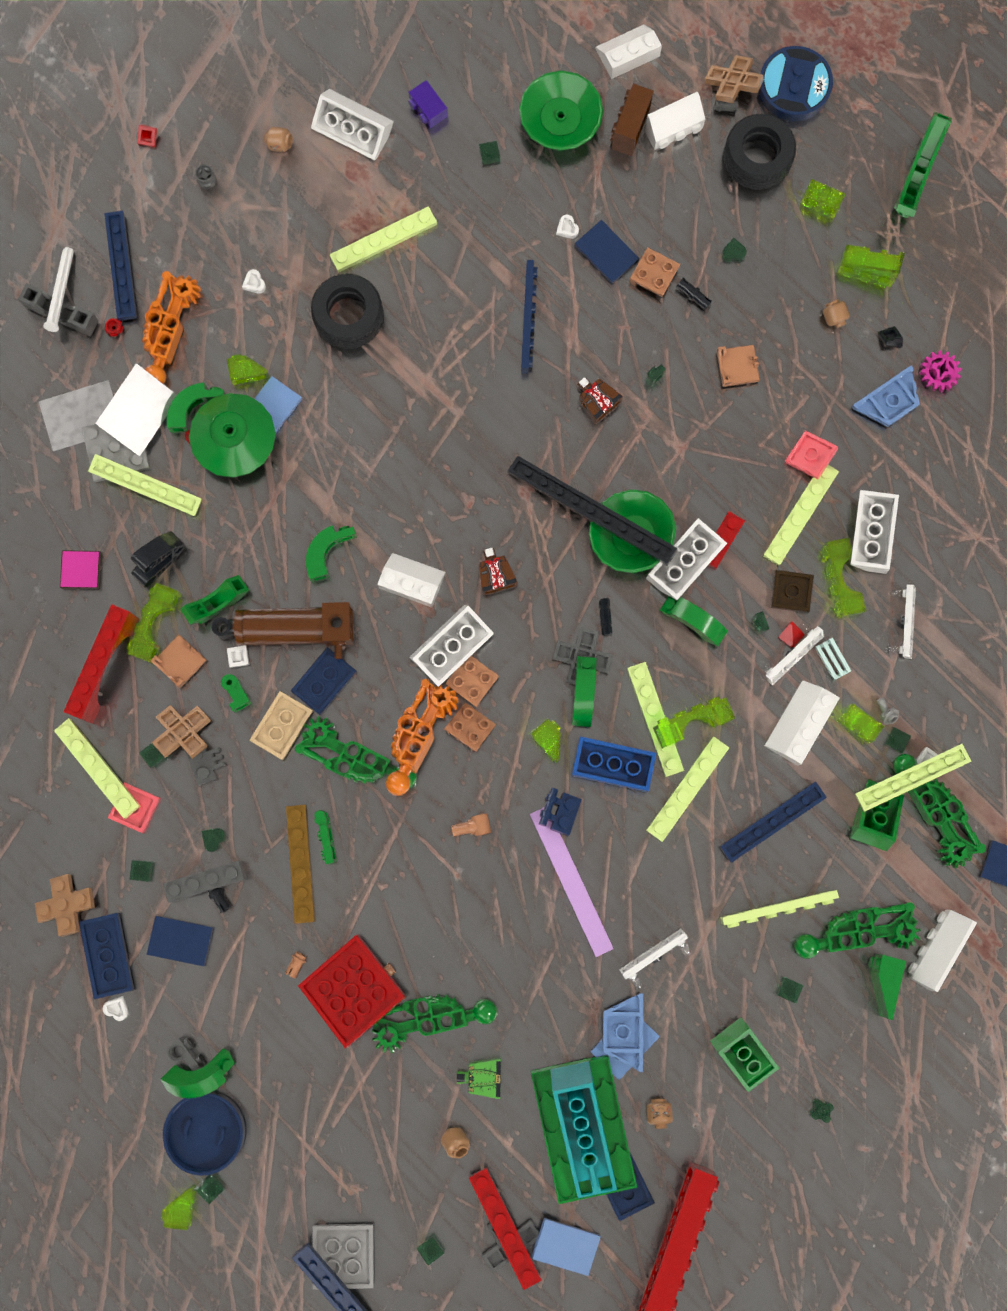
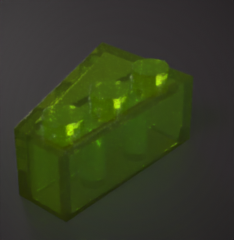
M846 245L837 272L842 273L846 277H857L863 282L871 281L881 287H891L900 273L905 253L899 252V255L887 254L888 250H881V253L871 252L870 248Z

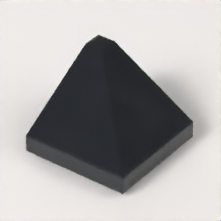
M895 326L878 331V335L885 345L903 346V337Z

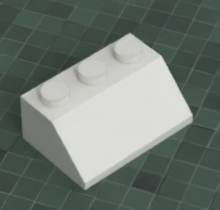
M643 24L596 46L595 49L610 78L613 79L660 57L662 45L654 30Z
M695 92L648 114L645 133L654 150L658 148L663 149L675 140L680 141L686 135L692 132L695 134L702 130L705 116L699 93Z
M392 553L383 568L377 585L379 589L432 608L446 572Z

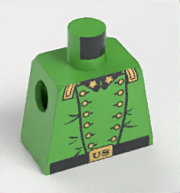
M501 1058L470 1062L469 1072L457 1071V1084H469L468 1093L500 1099Z

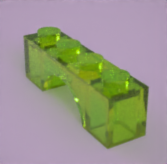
M849 537L826 542L822 548L823 559H826L828 565L826 566V573L832 582L830 590L832 596H835L836 599L834 604L836 614H839L840 619L864 614L866 607L863 594L850 589L842 576L843 566L852 556Z
M158 583L150 589V599L148 604L144 605L141 615H143L141 621L137 622L134 629L135 636L128 643V655L153 664L150 660L157 655L160 647L152 637L153 622L159 615L175 610L181 595L179 591Z
M718 696L709 700L708 705L703 706L700 703L691 707L692 711L688 713L683 710L674 714L675 718L669 720L668 717L658 720V725L654 726L653 730L661 749L684 740L686 725L692 720L704 721L712 728L734 720L735 716L727 697L720 699Z

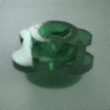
M816 1100L811 1114L812 1118L829 1123L831 1121L830 1114L834 1110V1106L831 1103L825 1104L821 1100Z

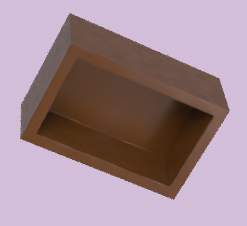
M634 83L631 90L627 89L624 97L625 102L619 109L618 120L614 122L611 131L610 141L613 142V150L633 156L651 109L654 90Z

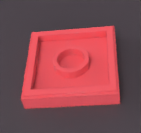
M805 430L785 462L819 479L838 451V446Z
M124 782V786L141 807L124 819L113 806L108 818L144 834L160 798Z

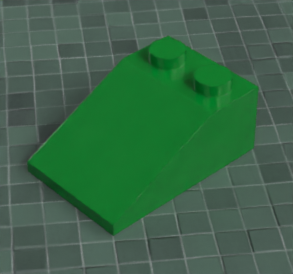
M868 779L864 789L877 784V782ZM904 794L863 812L859 804L850 838L888 851L896 842Z
M874 953L869 959L868 968H870V976L879 1015L893 1020L906 961Z
M742 1017L710 1040L719 1055L748 1092L780 1069Z

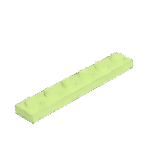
M428 206L331 253L330 258L339 273L436 226L437 221Z
M97 454L94 455L88 470L90 473L193 516H196L202 502V498Z
M828 465L819 479L814 477L811 479L763 557L780 566L839 473L838 470Z
M646 662L627 668L665 777L684 771Z
M68 718L54 730L124 819L141 807L72 719Z
M712 737L646 830L648 833L663 842L728 751V746L717 738Z
M960 744L856 793L855 796L863 812L968 764L971 762V759L963 744Z
M831 890L723 916L720 919L722 925H727L728 928L739 926V922L744 920L747 923L758 921V917L761 916L769 919L777 917V913L782 911L785 914L796 912V908L803 907L804 910L815 908V903L822 902L823 905L832 904L834 899L839 898L837 890Z

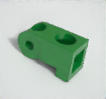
M227 674L222 677L221 686L229 693L233 700L229 704L233 712L237 713L252 704L240 681L234 675Z

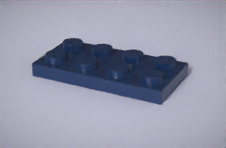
M119 913L80 921L79 926L93 998L99 999L134 990Z

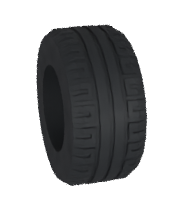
M752 114L744 117L733 126L725 143L723 160L727 172L735 182L743 185V187L762 190L763 188L767 189L776 186V184L783 181L790 171L796 155V140L787 124L772 115ZM751 141H763L773 148L776 158L768 163H756L745 155L743 146Z
M352 273L334 275L318 286L311 301V315L317 332L327 343L334 347H341L342 349L362 347V345H366V343L373 340L381 329L384 314L380 295L375 286L366 278H362V276L353 275ZM345 298L359 300L365 307L363 316L357 322L349 325L338 324L330 316L332 307L338 301Z

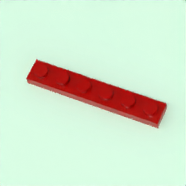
M487 1167L469 1176V1180L523 1290L542 1281Z

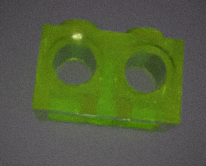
M811 179L800 204L834 219L845 193Z
M853 703L847 706L837 720L868 744L874 742L884 728L881 723Z

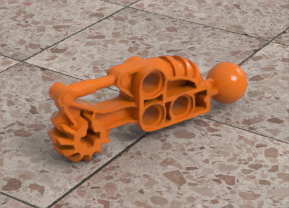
M169 271L162 273L163 279L158 290L157 299L151 303L149 311L145 314V329L142 332L144 335L142 338L144 350L149 352V355L154 358L153 365L146 367L144 370L162 384L166 382L164 365H171L183 332V325L179 320L182 309L190 308V303L196 304L195 299L201 298L199 293L201 288L198 286L196 279L192 280L189 275L186 278L182 275L175 278ZM169 285L172 298L165 312L161 302ZM155 318H159L157 322L152 323ZM172 323H176L175 327L169 328ZM166 340H170L167 345H163Z
M423 679L411 707L406 708L403 715L398 719V726L392 737L394 742L391 743V753L396 758L400 768L398 771L392 772L387 777L385 783L386 789L392 795L401 796L409 790L410 779L408 776L410 772L417 773L434 741L432 727L436 719L444 718L446 713L451 716V710H457L456 704L459 700L456 697V692L454 690L451 691L449 686L443 689L442 685L434 687L428 679ZM427 692L428 706L422 717L418 719L415 710ZM405 725H412L408 729L403 728ZM429 732L428 735L421 736V733ZM415 748H420L418 752H411Z

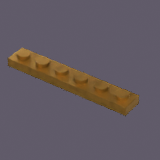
M306 805L286 806L294 923L315 922Z

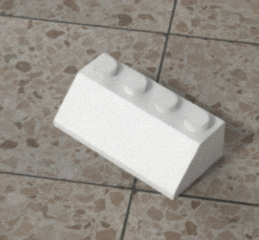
M328 89L320 94L311 129L376 160L389 138L394 121Z
M860 490L850 565L869 572L887 574L891 563L899 495Z
M698 518L674 545L678 551L669 565L666 566L661 562L658 563L646 579L661 592L678 600L727 543Z
M464 605L409 658L439 687L494 633L468 605Z
M802 681L764 746L793 764L801 765L840 697L822 687Z
M945 910L939 914L937 918L938 924L935 929L932 928L928 933L927 938L929 940L926 945L921 946L917 954L919 956L917 961L913 962L908 969L909 975L907 977L927 990L939 991L977 922L952 910Z

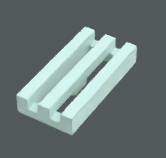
M833 638L815 647L833 681L851 672ZM828 644L832 647L845 671L841 669ZM821 648H825L839 674L836 675Z

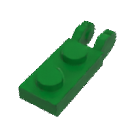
M318 810L314 814V820L320 828L317 834L319 842H322L323 846L321 857L326 864H335L337 858L329 815L324 810Z

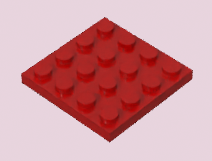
M359 934L349 940L298 985L344 1048L352 1045L407 997Z

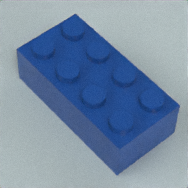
M580 736L571 776L648 792L657 753Z

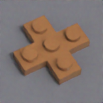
M735 55L729 68L711 65L705 77V84L720 86L716 93L717 101L734 103L740 90L758 93L764 77L762 74L749 72L753 65V58Z
M169 705L156 716V719L166 731L152 741V744L164 758L181 746L193 759L207 747L206 743L197 735V732L206 726L210 719L198 706L184 717H181Z
M69 874L50 879L52 898L35 903L37 922L43 923L56 919L58 936L60 937L80 932L77 913L95 908L92 889L85 888L74 892L72 878Z

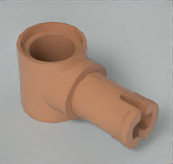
M488 813L472 816L468 822L451 825L453 836L469 833L479 836L492 833Z

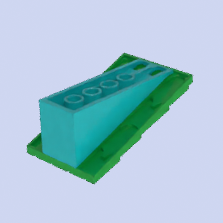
M609 1056L591 1057L531 1070L558 1204L637 1188Z

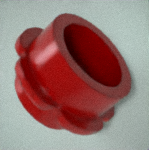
M114 318L107 320L105 323L106 333L112 337L121 334L123 331L122 322Z

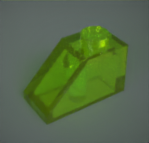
M236 354L227 359L230 380L233 386L270 379L267 369L245 355Z
M546 719L530 736L552 761L557 764L560 757V726L554 720L550 722L549 719Z
M197 1185L189 1187L170 1202L166 1208H163L161 1221H164V1228L188 1230L191 1227Z

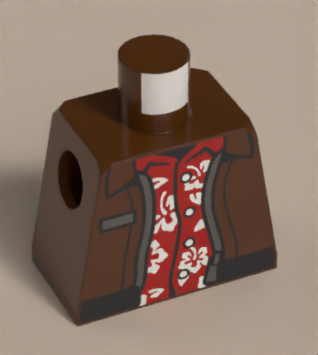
M584 377L577 384L583 391L579 396V401L595 425L622 402L623 396L601 379L591 384Z
M494 548L484 550L485 561L479 562L482 595L518 586L517 579L505 555L496 557Z

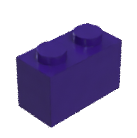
M427 80L408 92V103L413 110L416 109L418 111L419 118L423 124L427 123L432 128L448 117V108Z

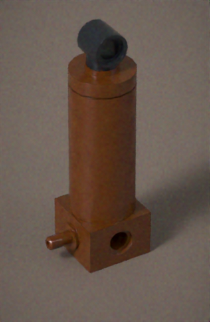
M349 602L322 603V607L236 610L233 619L219 617L212 622L211 626L213 633L221 639L234 636L237 646L324 643L327 647H334L335 659H342V646H354L353 608ZM337 622H342L339 627H334ZM227 624L226 631L219 632V626Z

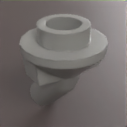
M884 697L878 699L877 702L882 712L880 719L885 725L895 723L899 718V711L894 707L889 709Z

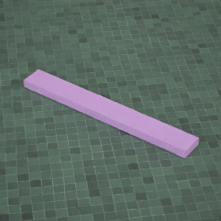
M542 808L531 813V819L595 957H598L612 950L613 946L560 833L550 830L552 825L550 821L547 822L546 827L539 825L541 810H544Z

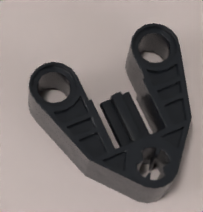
M172 531L157 536L131 556V560L137 565L131 572V575L145 588L150 586L174 562L185 548V544Z

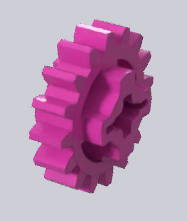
M941 350L937 354L932 352L929 357L926 356L923 360L925 363L920 365L923 370L919 372V375H924L921 381H927V388L930 385L933 386L932 391H935L937 388H939L940 392H943L945 388L949 391L952 386L958 383L956 380L961 378V375L958 373L962 371V368H957L960 361H954L955 355L950 358L948 351L944 355H942Z

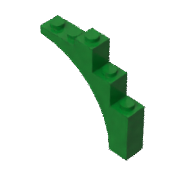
M934 111L895 203L894 209H896L900 216L905 218L909 216L914 217L926 180L952 118Z

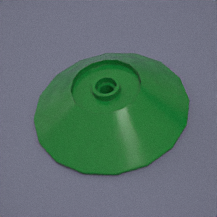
M560 70L545 73L530 83L522 94L519 113L522 126L532 140L545 148L562 151L578 148L594 136L601 125L603 106L600 94L589 80L578 73Z
M229 393L214 397L200 407L191 422L189 440L192 453L202 467L219 476L238 477L250 474L265 463L273 450L276 432L272 416L262 403L248 395ZM228 429H233L231 434H227Z
M630 489L615 493L601 503L657 537L674 545L676 524L673 512L661 498L648 491ZM593 522L590 523L589 538L592 550L605 565L616 571L637 573L649 570L660 563L658 560Z

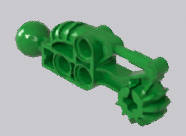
M317 716L316 722L314 719H310L311 726L308 724L304 725L309 731L302 732L303 741L295 746L297 753L324 764L327 769L348 780L354 779L356 783L360 781L363 784H367V782L373 784L378 778L381 779L385 774L390 775L400 768V766L397 767L391 764L392 760L357 742L350 741L345 744L337 740V731L330 730L334 724L329 723L327 725L329 719L324 718L322 721L320 716ZM316 730H321L324 733L323 736H318L315 733ZM352 745L358 747V753L354 756H351L349 753V748ZM327 747L340 755L327 760L308 748ZM369 754L375 756V762L371 765H368L366 762V757ZM344 762H347L349 765V770L346 773L340 771V765ZM410 772L408 776L410 779L409 788L413 787L417 780V774Z
M901 754L894 760V772L896 774L918 765L912 755ZM933 779L908 791V794L925 823L929 826H936L943 836L939 842L943 849H938L937 851L938 853H943L940 860H946L945 865L950 866L952 864L953 868H958L959 865L965 866V861H971L973 854L984 853L986 846L981 844L977 835L971 829L968 823L969 818L962 802L954 794L950 793L951 789L946 788L944 782H938V779ZM923 795L928 797L927 805L922 802ZM949 803H952L955 807L953 813L949 811ZM933 812L938 814L937 822L932 819ZM951 821L963 825L972 844L958 836ZM954 848H959V849H957V851L955 852L956 855H954V854H953V851L955 850Z
M907 902L880 909L873 907L852 910L848 914L844 912L839 917L835 916L832 922H828V930L825 931L823 938L816 939L811 934L800 935L795 942L796 953L801 958L811 959L821 950H826V953L869 947L875 943L876 938L886 937L890 944L896 942V948H901L903 945L904 949H909V944L911 946L916 945L914 939L920 940V936L916 935V932H920L921 929L915 928L918 921L912 917L915 906L912 902ZM903 912L890 924L874 926V923L881 914ZM859 913L865 915V922L863 924L857 919ZM906 930L907 934L901 935L900 931ZM864 932L869 936V941L866 944L861 940V935ZM844 935L850 939L848 946L842 944V937Z
M439 994L436 997L431 995L406 1001L402 1005L395 1006L385 1016L404 1010L414 1016L415 1019L400 1023L385 1018L380 1019L372 1029V1033L377 1034L378 1037L372 1038V1041L379 1040L380 1043L376 1045V1048L378 1049L383 1045V1053L387 1052L388 1047L390 1052L394 1053V1045L397 1049H400L401 1045L398 1041L406 1042L407 1033L419 1031L422 1035L429 1036L468 1026V1022L472 1021L487 1025L496 1019L498 1014L497 1007L491 1000L482 999L474 1005L473 1009L465 1011L462 1004L459 1005L457 1002V998L454 997L452 999L449 995L443 997ZM420 1001H425L428 1004L426 1012L419 1011L418 1003ZM444 1016H449L452 1019L450 1027L442 1025L441 1020ZM424 1021L432 1023L433 1028L430 1032L423 1030L422 1024ZM387 1030H389V1033L394 1034L391 1041L384 1037L387 1034Z

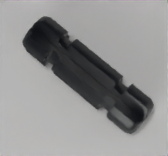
M602 598L599 600L601 625H603L602 635L609 636L612 635L610 599Z

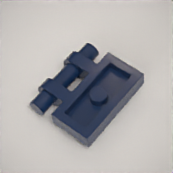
M551 788L545 798L544 810H541L539 825L546 827L547 822L550 821L552 822L550 830L570 836L582 799L567 793H562L559 799L556 797L558 789ZM553 804L558 806L555 815L551 813Z

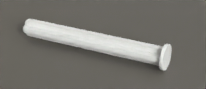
M65 247L62 251L47 322L43 325L46 330L51 332L59 330L58 321L74 254L73 249Z

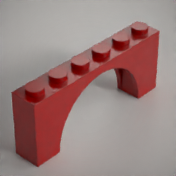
M111 604L66 704L64 713L89 723H94L101 707L98 703V692L104 671L118 645L126 637L133 635L139 618L134 614Z

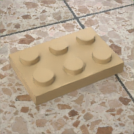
M279 691L250 738V741L279 759L284 760L313 713V710Z

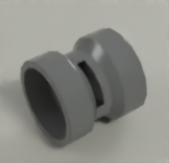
M201 164L196 168L195 176L199 185L204 189L214 187L216 177L212 168L207 164Z

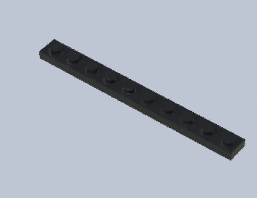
M520 456L516 457L508 469L510 475L666 566L669 565L678 551L675 546Z

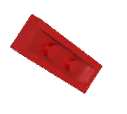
M730 511L716 532L727 544L708 565L715 570L745 520Z

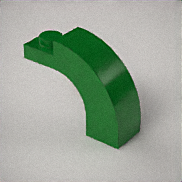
M205 383L193 384L183 389L173 399L167 414L168 430L171 433L188 431L192 411L198 405L207 403L214 397L225 395V391L219 387H211L208 390Z
M332 525L315 536L306 554V569L311 583L330 577L326 566V556L329 550L336 544L357 538L354 527L344 526L336 532Z
M237 575L226 579L215 591L206 597L186 604L180 610L190 625L198 622L202 624L233 606L249 589L241 577Z
M668 596L660 609L663 614L687 625L704 641L717 647L728 632L713 616L684 598L680 597L678 600H675Z
M577 656L572 726L591 727L597 658Z
M223 1048L207 1065L198 1070L186 1071L174 1065L161 1078V1081L166 1090L177 1097L196 1098L209 1094L226 1082L224 1074L235 1063L229 1051Z

